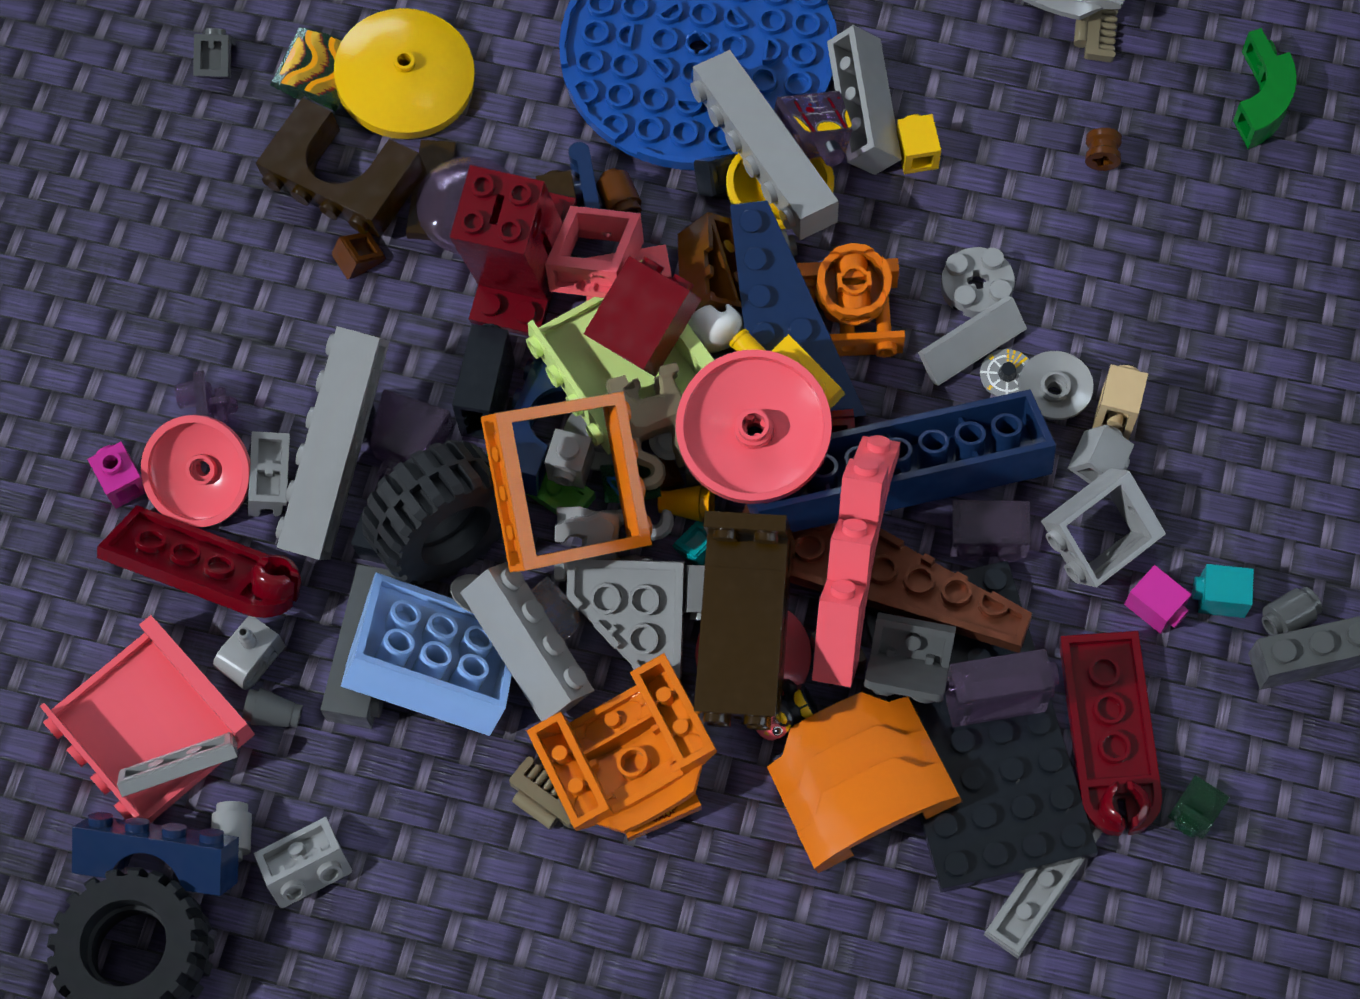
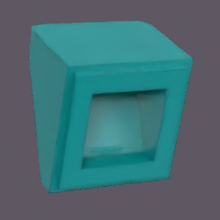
M696 521L672 545L692 565L705 566L707 532L704 529V523Z

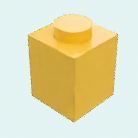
M913 114L904 119H898L896 129L902 157L903 173L910 174L939 169L941 147L933 114L922 116Z

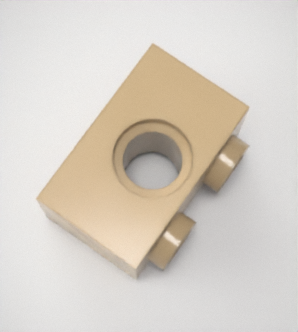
M1111 364L1099 397L1092 428L1102 425L1113 426L1122 432L1124 438L1129 440L1139 415L1148 373L1140 372L1137 368L1130 365L1116 366Z

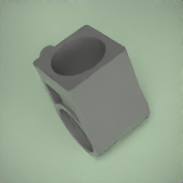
M248 616L217 652L213 661V667L242 689L247 690L260 680L286 646L279 634L257 618Z

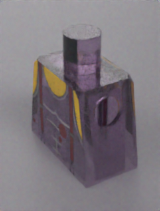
M839 91L777 97L774 112L808 159L822 158L824 163L830 167L840 164L845 157L852 133V123L841 93Z

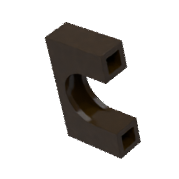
M302 98L256 162L263 176V183L274 191L279 192L282 189L290 193L297 202L308 206L310 203L318 207L322 213L333 220H337L339 217L347 221L359 233L366 234L369 232L377 237H381L426 173L419 153L389 139L370 167L358 178L338 184L324 182L315 177L316 166L321 156L340 131V128L332 111Z

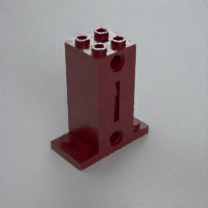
M474 165L469 166L450 239L478 284L469 316L471 323L479 325L495 324L509 332L528 336V322L533 320L538 328L545 324L553 292L549 291L545 263L570 206H576L577 204L576 198L550 193L545 182Z

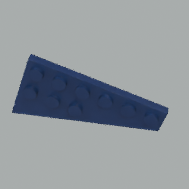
M768 201L730 205L744 329L746 328L767 351L773 350L789 334L844 391L845 395L830 411L853 409L854 417L867 416Z

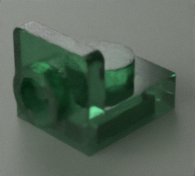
M1195 775L1168 818L1174 821V826L1183 834L1189 837L1198 836L1203 839L1230 797Z

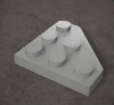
M590 558L568 562V600L577 609L579 608L593 623L595 629L632 665L631 667L635 670L665 653L678 678L681 679L685 562Z

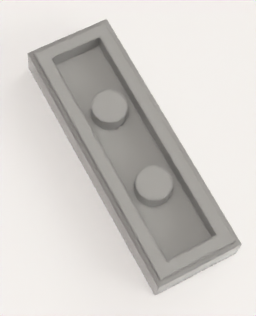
M1006 296L922 349L918 354L932 384L939 386L1025 331L1027 327L1014 298Z
M228 732L121 769L117 781L121 796L124 797L237 758V742L233 732Z

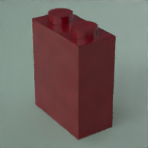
M629 256L586 328L584 335L656 377L660 366H663L702 299L691 292L694 285L679 275L674 274L673 278L669 279L661 274L664 267L651 259L644 257L642 262H639Z

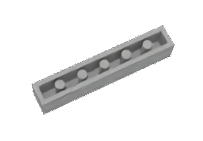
M731 50L693 66V83L690 84L694 98L698 103L703 102L707 107L708 115L716 128L721 127L731 151L740 154L746 172L751 178L756 177L761 184L763 196L768 203L775 204L787 230L792 229L798 239L802 240L837 223L838 199Z
M338 326L336 327L335 334L332 333L329 336L326 344L328 360L325 370L320 371L316 381V391L319 393L315 407H311L307 414L306 428L309 430L305 443H302L297 451L296 465H299L295 480L289 483L286 491V501L289 503L285 517L282 516L276 528V538L279 539L276 548L318 560L331 559L390 341Z

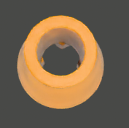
M703 485L660 491L658 495V511L662 513V510L667 509L671 511L672 515L703 522L705 511H715V494Z

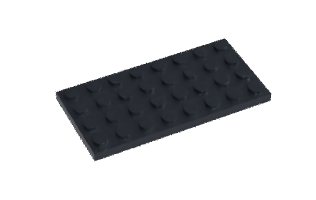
M1008 560L958 571L966 575L968 581L989 593L994 591L1022 607ZM866 606L864 621L872 646L878 612L891 613ZM1029 628L1020 653L955 633L944 700L941 702L921 703L909 697L962 802L928 819H925L923 813L919 814L940 893L1023 874L1035 869H1045L1070 863L1074 860L1097 856V846L1083 807L1080 791ZM894 694L886 696V700L890 702L906 696Z

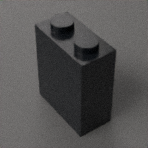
M471 324L452 403L461 436L485 440L481 417L504 412L515 359L509 331L495 324H484L483 326Z

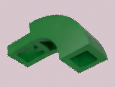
M1262 28L1248 32L1242 49V54L1258 82L1260 92L1252 98L1241 101L1233 119L1247 149L1263 143L1277 131L1286 116L1296 88V68L1290 52L1277 56L1273 41L1267 39Z

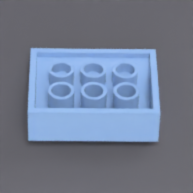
M376 572L350 649L341 687L490 736L506 709L512 674L474 614L461 608L452 598Z

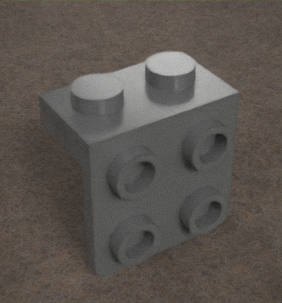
M878 612L864 686L884 696L894 694L909 696L921 703L943 701L956 627Z

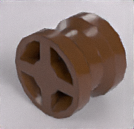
M1096 128L1089 131L1086 135V145L1089 148L1085 155L1086 165L1098 171L1117 168L1121 164V153L1118 150L1122 144L1121 133L1111 128Z

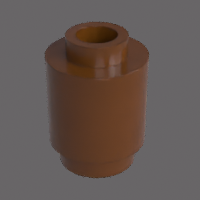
M617 168L603 172L596 183V189L606 210L641 213V199L629 173L626 170H619Z

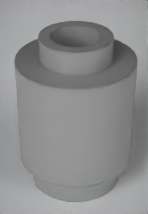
M223 801L217 803L216 812H213L211 817V828L223 830L224 835L239 837L238 862L242 861V856L251 853L252 814L248 812V804L244 802Z

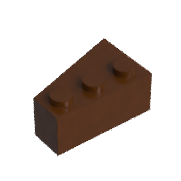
M707 212L677 234L679 276L692 283L694 287L691 292L702 299L695 311L706 305H712L719 312H725V305L729 304L742 316L731 219Z

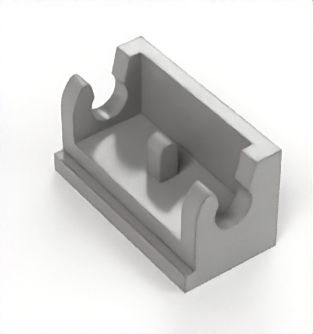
M252 431L248 495L249 517H258L262 509H271L274 516H279L282 514L283 505L287 506L286 491L288 486L290 433Z

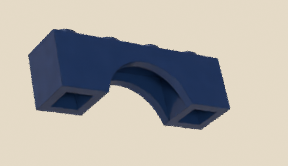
M534 357V360L528 359L524 369L523 379L525 383L523 388H517L513 396V410L566 401L565 397L567 395L562 387L556 388L548 378L546 373L547 366L541 357L538 359ZM538 419L512 423L525 494L533 496L538 495L546 474L544 461L548 452V445L538 439L531 430Z
M107 812L89 814L88 818L72 827V873L106 878V871L117 868L121 871L127 867L133 854L146 853L156 856L167 863L175 872L180 885L185 889L184 891L221 896L238 883L239 837L224 835L223 830L214 828L201 831L189 830L186 825L181 823H168L162 826L150 824V820L146 818L115 819L111 813Z

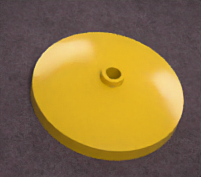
M389 9L366 17L345 35L335 56V86L345 110L356 122L366 129L389 138H422L445 129L463 113L471 99L474 88V61L470 48L463 36L444 19L417 9Z

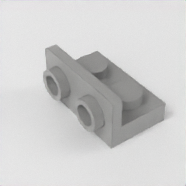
M327 817L254 853L266 886L280 908H285L352 873V868L340 847Z

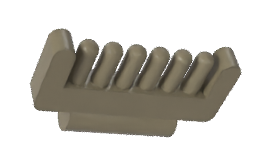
M1102 9L1084 19L1076 20L1074 45L1078 48L1085 47V59L1113 62L1116 55L1114 52L1115 46L1113 45L1116 43L1114 37L1117 33L1113 30L1117 29L1115 24L1118 20L1116 17L1118 14L1117 9Z
M530 756L527 757L509 779L511 787L518 791L512 802L549 830L558 821L566 827L572 828L573 826L560 799H556L558 795L553 788L548 793L553 787L550 778L541 788V785L549 777L546 770H543L538 778L532 782L542 770V766L540 764L534 766V759Z

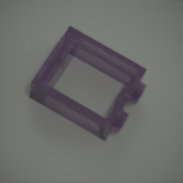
M1046 649L950 664L945 696L952 727L1046 712L1050 699L1054 698L1055 685H1059V675L1055 661L1049 662Z

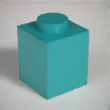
M1206 564L1200 577L1195 576L1193 582L1192 597L1195 600H1199L1198 613L1245 618L1253 604L1254 569Z

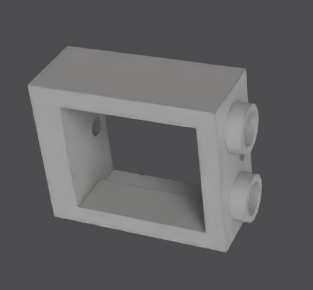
M1114 468L1108 469L1041 520L1048 532L1045 535L1048 543L1055 551L1061 554L1066 562L1064 568L1068 576L1077 584L1080 583L1096 588L1166 534L1130 471ZM1109 494L1129 527L1130 532L1088 563L1066 526Z

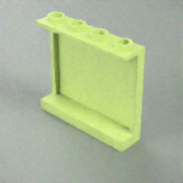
M593 297L539 328L533 320L528 322L529 338L526 339L527 346L536 359L542 358L547 366L546 373L548 378L556 388L562 387L567 395L565 397L566 401L608 394L606 389L607 380L623 375L626 376L628 382H631L632 379H639L641 388L638 395L640 399L656 395L654 390L655 376L584 335L586 328L604 298ZM687 323L663 365L677 363L679 372L675 382L683 394L693 377L702 368L714 361V359ZM603 407L573 412L576 417L581 415L586 422V431L588 436L592 437L593 444L595 446L601 444L608 455L611 454Z

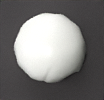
M729 304L725 305V312H719L712 305H706L695 311L688 322L709 353H716L729 348L730 341L743 330L744 325L741 314Z

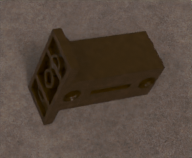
M705 511L704 529L707 532L694 712L703 719V722L707 723V726L731 728V721L744 722V725H747V729L771 730V724L781 723L792 559L795 558V540L787 515Z

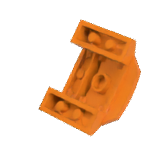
M665 653L630 672L636 683L635 686L577 719L569 722L560 711L526 730L576 831L599 825L626 834L655 820L696 794L702 766L717 753L701 719L694 712V706Z
M860 692L841 700L792 726L783 755L767 766L798 832L797 834L817 873L854 856L851 850L852 847L920 813H923L925 819H928L962 802L908 696L888 702Z

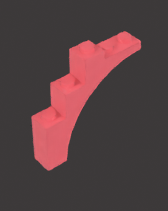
M862 436L854 459H849L842 477L839 517L830 541L827 581L819 599L812 681L851 688L858 668L866 603L876 546L889 488L900 452L901 442L892 441L885 436Z

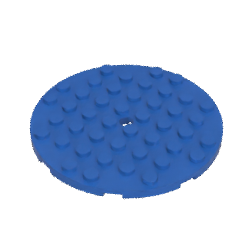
M570 0L560 31V63L564 83L574 106L586 123L600 137L622 152L644 162L680 170H695V160L733 154L734 152L729 148L725 133L721 127L716 128L711 122L707 107L703 102L698 103L693 96L690 84L693 83V66L731 50L792 137H794L803 127L793 116L800 117V120L803 117L799 113L793 99L799 103L803 112L808 114L806 117L811 121L815 114L809 113H817L820 108L816 107H821L827 96L826 92H829L832 84L833 75L827 41L837 35L836 22L827 3L828 0ZM695 41H703L708 45L705 49L700 50L699 53H695V50L689 47ZM806 107L814 108V112H807Z

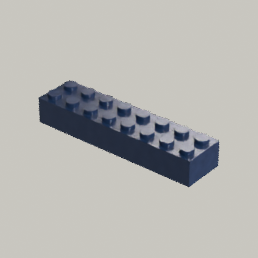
M1031 389L833 432L831 433L830 445L824 462L805 486L780 500L761 504H747L749 512L753 514L787 515L792 532L837 523L842 477L849 459H854L862 436L881 435L892 441L901 442L899 457L893 473L884 512L1051 475L1056 444Z

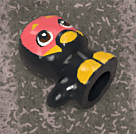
M783 679L784 695L782 696L781 723L771 724V730H756L761 737L772 741L780 739L789 733L792 726L818 712L816 704L805 685H797L790 679Z

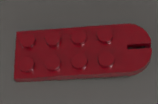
M138 505L97 546L98 559L252 617L268 618L281 615L292 608L293 601L296 602L300 595L301 577L298 568L286 556L268 555Z
M1139 631L1060 636L1059 648L1077 785L1088 820L1094 827L1105 834L1121 836L1126 827L1124 818L1119 814L1117 801L1124 800L1128 835L1138 834L1146 830L1154 822L1162 806V790Z

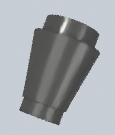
M260 688L259 691L250 689L245 701L242 718L251 721L252 726L298 728L303 705L296 704L263 688Z

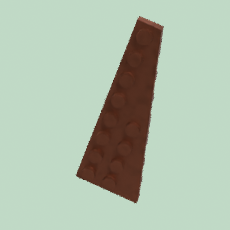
M747 504L742 513H750ZM836 523L792 532L795 540V558L792 559L790 583L819 592L823 591L827 581L830 541ZM880 528L866 606L897 616L955 626L956 634L1020 653L1031 622L1032 612L994 591L989 593L969 582L966 575L958 571L956 573L951 572L935 563V558L926 553L924 555L917 553L905 546L903 540Z

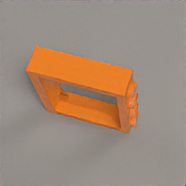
M624 391L499 412L481 417L509 572L527 571L652 545V522L646 514L644 504L645 484L639 476L637 466L638 446L632 438L629 423L631 420V409L629 403L625 400ZM603 407L627 537L536 555L512 423Z

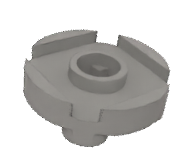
M972 247L950 255L941 277V292L946 303L952 309L954 306L958 310L963 311V315L973 318L1004 297H1011L1015 285V277L1011 265L1004 259L1003 253L996 248ZM975 276L986 280L982 289H977L975 284H969L968 281L972 280Z

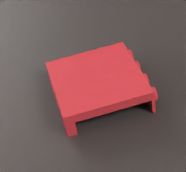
M152 615L139 624L144 634L54 708L50 709L45 703L40 705V708L48 716L43 721L45 726L57 739L64 735L72 745L66 749L67 752L81 767L86 763L91 766L96 773L90 779L104 795L112 791L120 800L114 807L124 819L146 818L150 820V823L221 763L124 797L121 796L117 786L118 775L121 769L228 732H233L238 750L255 735L246 721Z

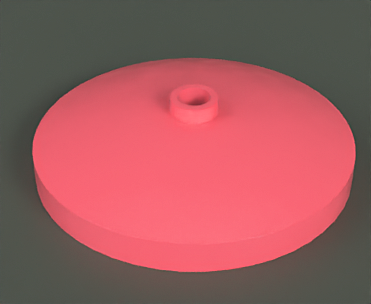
M758 349L736 351L710 362L690 381L683 392L677 409V442L687 468L695 479L709 491L738 503H769L785 498L801 489L820 469L827 455L831 440V412L822 387L814 376L801 364L785 355L772 351ZM751 427H758L762 432L761 434L755 433L753 436L747 434V431Z

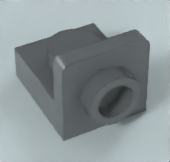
M205 28V34H194L193 76L200 78H231V46H235L236 39L226 35L225 29Z

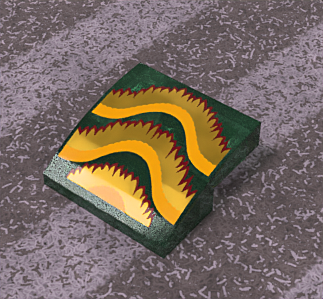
M299 27L270 86L300 101L305 96L336 112L341 101L335 86L334 62L342 39L320 31Z

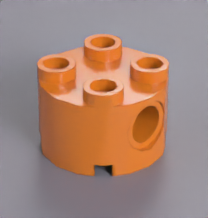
M849 243L832 250L819 266L815 290L819 307L824 312L826 318L830 321L850 326L868 323L877 318L887 303L891 290L892 275L889 264L883 256L881 257L873 248L866 244Z

